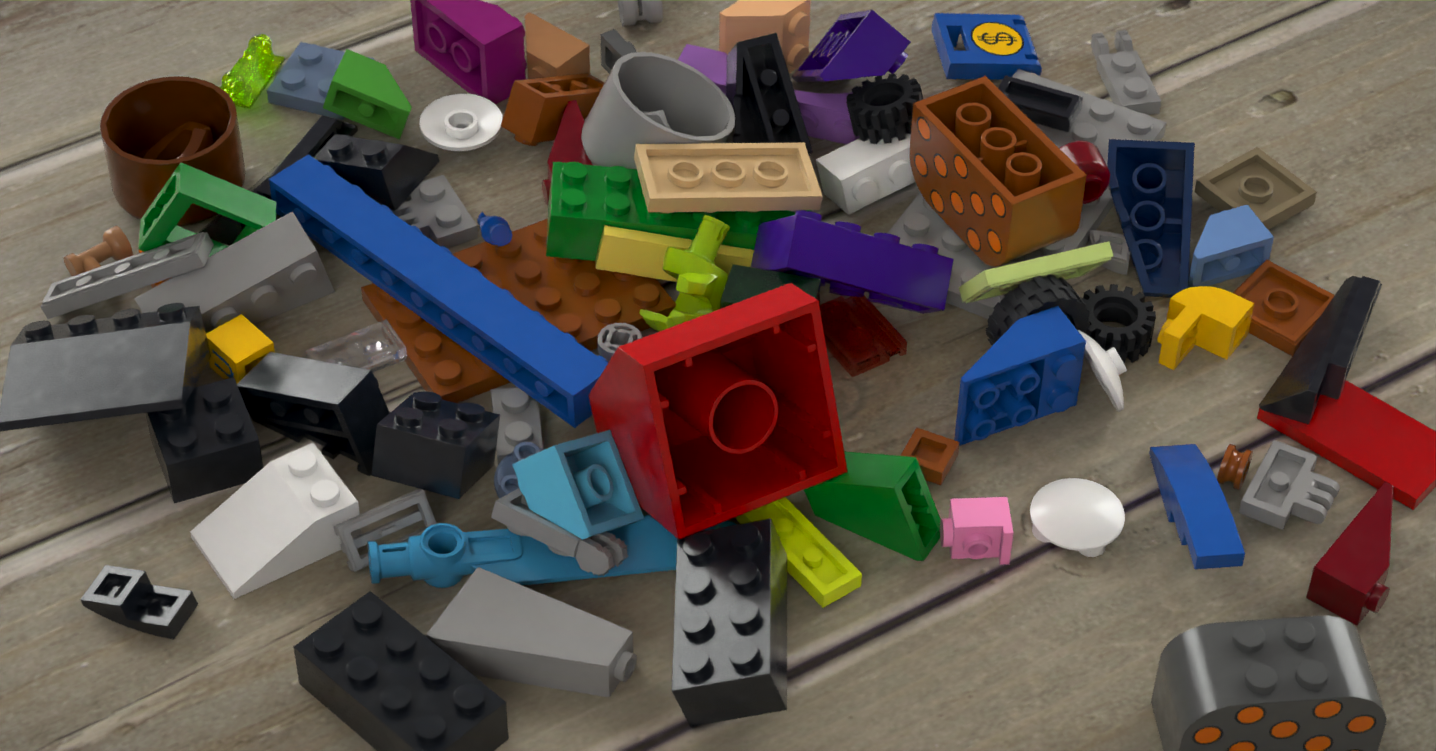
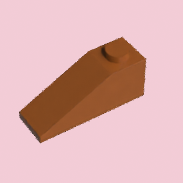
M588 73L515 80L501 127L515 134V140L525 145L537 146L538 142L553 141L557 135L567 102L576 100L582 117L585 120L605 82Z

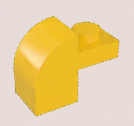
M1210 286L1191 287L1176 293L1170 298L1167 319L1158 335L1157 342L1161 344L1158 363L1175 370L1195 345L1227 360L1248 335L1255 303L1227 290Z

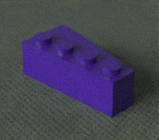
M797 210L795 215L759 224L749 273L751 276L765 279L767 275L782 273L787 275V284L792 283L800 287L805 285L822 287L827 283L830 284L829 293L836 295L864 297V293L867 292L869 293L868 301L922 314L945 310L954 259L938 255L939 249L937 247L927 244H913L910 247L900 244V237L888 233H874V236L861 233V226L843 221H837L835 225L821 221L822 215L806 210Z

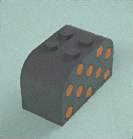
M1322 615L1204 624L1176 636L1165 646L1160 655L1151 705L1163 751H1378L1386 726V714L1359 633L1355 626L1345 619Z

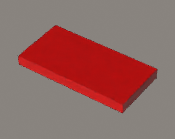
M1347 380L1339 400L1320 395L1310 424L1266 412L1259 407L1257 419L1376 489H1379L1384 482H1387L1393 486V499L1412 510L1436 487V431Z

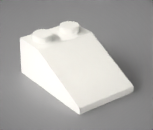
M310 443L270 461L191 530L190 533L191 538L233 599H236L342 550L340 546L342 542L340 537L336 535L333 526L360 515L357 499L314 443ZM362 528L351 532L352 538L361 535Z

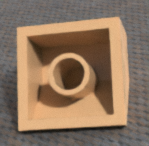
M738 0L720 12L719 51L725 52L728 55L737 42L777 33L790 74L798 69L809 55L811 0Z

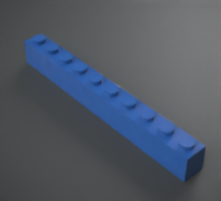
M309 154L269 179L271 198L273 201H276V213L279 216L283 217L293 211L307 236L572 427L576 428L593 415L589 394L608 364L604 357L595 355L586 349L571 334L564 333L546 321L542 314L532 311L516 300L508 290L501 289L493 284L478 269L463 263L449 249L444 246L440 247L426 237L419 228L413 225L410 226L396 216L389 207L380 205L366 195L359 186L350 184L337 175L330 166L323 165Z

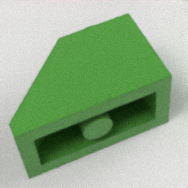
M346 49L332 78L323 105V109L399 140L412 108L385 64L349 49Z

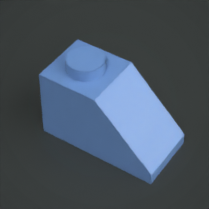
M1248 205L1224 210L1209 216L1193 253L1188 282L1189 288L1210 286L1253 273L1266 260H1269L1274 237Z

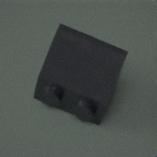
M337 134L314 157L323 165L330 166L337 175L350 184L359 186L366 195L380 205H385L392 211H396L440 161L438 154L407 145Z

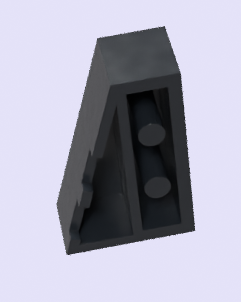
M777 33L737 42L727 55L726 97L730 101L735 113V125L725 143L805 142L808 154H812L811 144Z
M269 352L237 383L252 421L298 443L305 437L324 446L321 449L323 455L335 459L341 454L358 462L357 470L369 477L372 475L377 424L390 413L379 389L378 380L372 370Z

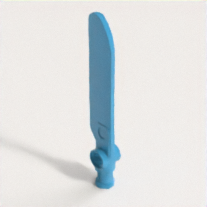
M645 515V519L607 531L615 535L616 539L620 538L621 541H624V544L627 545L628 557L622 561L621 565L612 567L604 576L600 575L599 577L597 574L593 575L592 572L588 573L582 570L575 557L555 554L549 550L548 545L530 536H520L508 529L462 532L457 526L449 523L431 525L421 535L409 536L407 542L378 545L376 541H369L368 560L372 584L380 583L382 578L411 576L413 581L424 580L427 584L436 588H447L456 585L464 575L473 574L477 567H480L520 585H532L676 570L677 538L651 515ZM726 520V521H724V522H721V523H719V524H716V525H714V526H711V527H709V528H706V529H704V530H702V531L711 530V529H717V528H722V527H727V526H732V525H737V524H735L734 522H731V521Z

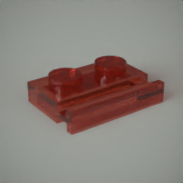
M865 295L864 297H849L846 299L840 296L819 305L826 348L851 377L889 362L890 357L893 355H906L907 341L879 310L868 301Z

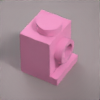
M1008 497L950 499L949 517L941 518L940 539L942 547H950L951 559L999 557L1000 565H1008L1010 563L1014 533Z

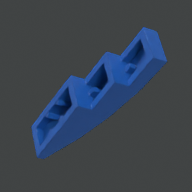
M1197 445L1150 447L1149 455L1168 521L1175 522L1181 545H1188L1194 569L1243 566L1245 551L1232 513L1209 463Z

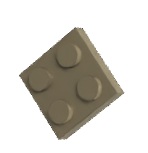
M1258 147L1198 178L1194 191L1219 212L1248 205L1268 230L1314 205L1317 194L1314 189Z

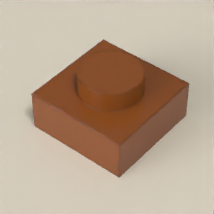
M916 427L900 456L916 457L925 480L942 485L958 456L960 442Z

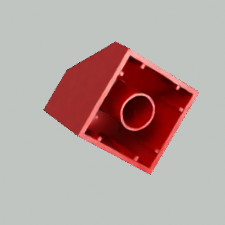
M792 283L619 346L589 394L596 432L611 431L639 506L678 540L848 472L819 301Z

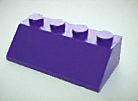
M873 10L841 14L791 78L796 82H821L882 76L888 71L893 74L908 57L904 50L911 42Z

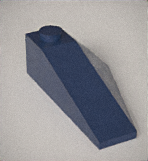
M1109 139L1107 167L1110 171V183L1108 187L1127 246L1129 247V253L1142 293L1146 297L1171 298L1176 293L1187 289L1189 282L1195 143Z

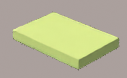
M1110 241L984 270L959 287L962 302L970 303L1004 295L1018 287V284L1030 281L1037 276L1047 277V275H1055L1056 278L1062 277L1065 280L1084 276L1111 260L1113 252Z

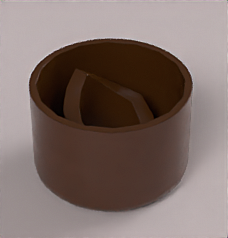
M174 76L151 79L121 92L104 110L100 122V131L113 194L119 205L133 217L141 220L180 162L243 188L245 164L236 107L232 98L217 85L192 77ZM192 203L177 226L202 222L218 215V213Z

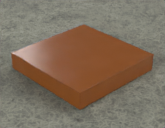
M1266 260L1233 292L1255 303L1248 333L1291 356L1295 354L1335 296L1269 260Z

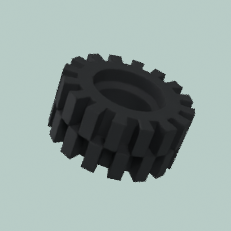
M889 74L888 79L876 76L874 82H870L867 79L862 82V87L855 86L852 89L853 94H848L846 103L853 133L864 142L870 139V143L877 144L880 139H883L884 144L892 143L891 138L897 137L899 141L906 139L905 133L911 134L913 103L923 100L920 84H918L915 78L909 80V76L904 74L899 79H897L896 74Z
M1110 284L1108 291H1105L1103 285L1096 286L1095 294L1089 289L1084 292L1083 298H1081L1090 311V326L1085 333L1094 339L1105 351L1114 347L1124 365L1126 357H1128L1131 363L1138 361L1139 354L1144 357L1152 342L1156 311H1153L1154 306L1152 302H1145L1146 296L1141 292L1133 296V288L1127 286L1124 292L1118 291V284ZM1102 322H1117L1126 327H1110Z

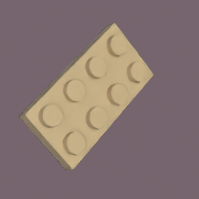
M805 142L635 145L634 161L648 212L714 213L717 211L758 212L789 210L796 212L797 210H820L823 195Z

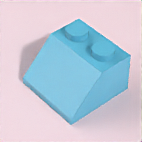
M610 430L554 445L512 464L518 478L520 491L526 499L529 510L582 540L645 519Z

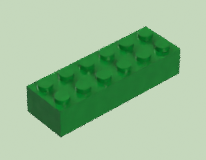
M553 161L548 201L546 256L596 261L604 225L694 240L704 215L714 217L730 226L721 245L754 250L759 224L795 215V212L789 210L758 212L717 211L714 213L648 212L637 169H628L622 166L607 167L586 165L579 162L565 163ZM775 273L773 277L787 278V275Z

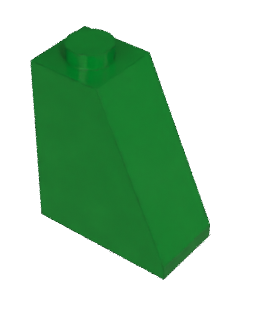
M844 451L848 472L804 489L815 516L913 560L924 561L940 539L941 518L916 457Z

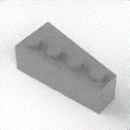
M292 211L208 257L204 267L172 277L134 299L142 313L157 311L161 306L171 303H183L185 307L200 306L207 334L240 314L246 317L252 324H257L334 293L335 290L316 248Z

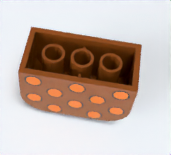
M986 76L913 103L909 155L917 187L930 207L984 263L998 267L1071 237L1077 232L1080 224L1087 175Z

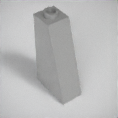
M477 567L426 634L428 639L475 676L603 697H610L620 681L626 682L629 680L637 662V655L633 653V631L480 567Z

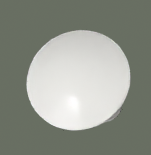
M1066 478L1053 481L1042 487L1035 494L1030 506V517L1033 523L1032 533L1037 540L1047 543L1051 542L1065 549L1079 551L1087 557H1097L1103 554L1106 545L1113 542L1119 536L1125 522L1124 508L1117 496L1103 485L1086 479Z

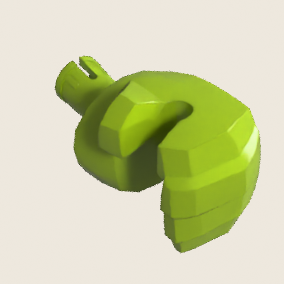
M704 215L698 232L688 250L685 249L683 251L674 247L667 248L663 270L677 279L676 290L680 293L675 301L677 305L668 317L646 309H640L639 314L651 328L659 332L729 306V275L714 263L721 243L730 229L729 225L714 217Z

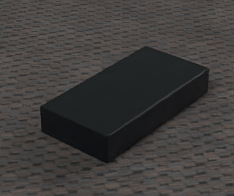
M1005 76L998 87L1033 123L1069 133L1082 109L1083 97L1010 76Z

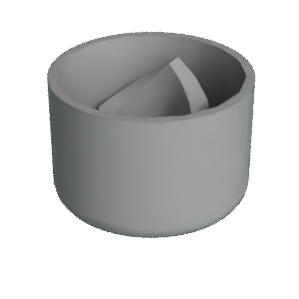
M635 52L622 56L614 64L584 122L581 133L585 153L593 165L607 167L622 166L628 169H637L634 161L636 144L725 143L734 128L735 113L723 91L695 68L665 55L651 52Z

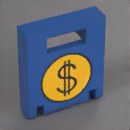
M934 13L931 31L946 79H978L986 76L989 80H1003L1005 76L1012 77L1018 69L1034 73L1038 76L1041 75L1042 68L1022 15ZM959 34H961L966 51H955L953 49L957 46Z

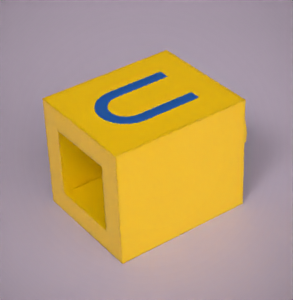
M242 314L206 334L211 353L209 359L210 367L223 379L234 377L236 383L244 378L269 352L275 353L273 341Z

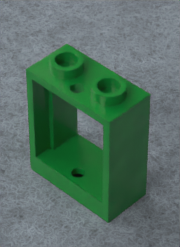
M180 162L140 220L138 250L145 252L197 234L177 226L192 203L245 224V228L234 241L236 243L276 221V201ZM212 240L214 245L209 257L228 246Z

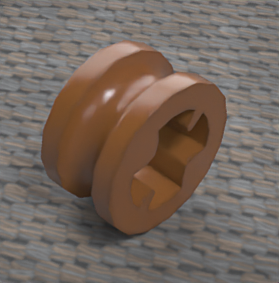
M1229 444L1218 472V483L1223 485L1228 481L1233 484L1234 489L1240 490L1247 476L1253 451L1246 449L1245 452L1241 453L1236 450V445Z

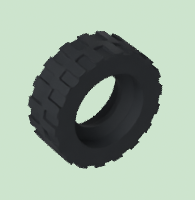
M1047 275V277L1037 276L1030 281L1018 284V287L1006 293L1005 297L995 305L992 315H989L987 321L986 335L989 337V343L993 346L1018 319L1059 306L1077 330L1085 333L1090 326V311L1072 286L1062 277L1056 278L1055 275Z

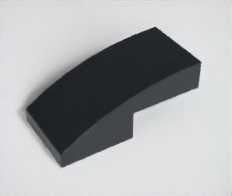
M109 565L103 567L80 599L84 607L111 621L147 634L173 640L198 606L197 600L190 590L152 585L145 571Z

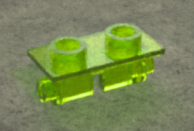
M265 34L255 35L249 40L248 48L245 50L242 58L240 57L231 71L225 73L222 77L220 88L232 98L235 106L251 109L285 61V57L273 55L272 40L269 36Z

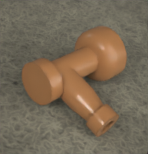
M113 226L104 232L102 243L78 255L71 253L65 256L64 263L71 276H75L101 267L100 263L111 257L116 261L133 256V251L124 232L118 226Z

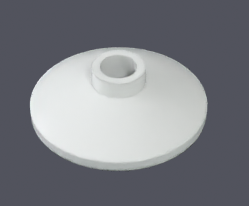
M453 94L433 101L423 110L419 121L420 130L423 137L438 148L450 151L474 150L489 144L499 135L502 129V114L497 105L487 98L473 94Z
M1078 330L1086 340L1084 356L1115 409L1118 412L1123 410L1124 397L1119 375L1126 372L1127 369L1114 347L1105 351L1089 335Z

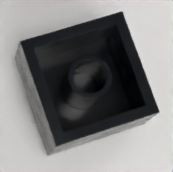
M234 377L195 387L184 408L145 413L151 442L174 504L245 484L263 468L259 438Z
M414 392L377 424L372 476L460 499L494 466L500 414L485 411L483 406L476 403L458 404L442 400L440 395L433 392Z

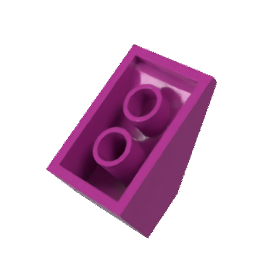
M410 0L415 51L469 94L487 98L496 105L509 98L515 80L526 79L525 29L518 18L511 16L498 5L480 0Z

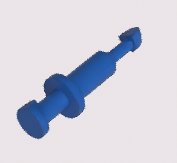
M483 212L479 214L477 223L481 229V236L487 243L505 246L511 241L512 231L505 219L500 216H486Z

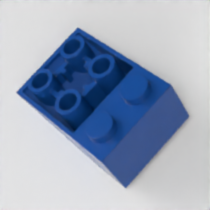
M1059 306L1018 319L961 377L954 438L955 441L960 442L959 446L975 440H983L992 434L1015 426H1023L1032 420L1055 412H1063L1077 405L1086 340Z

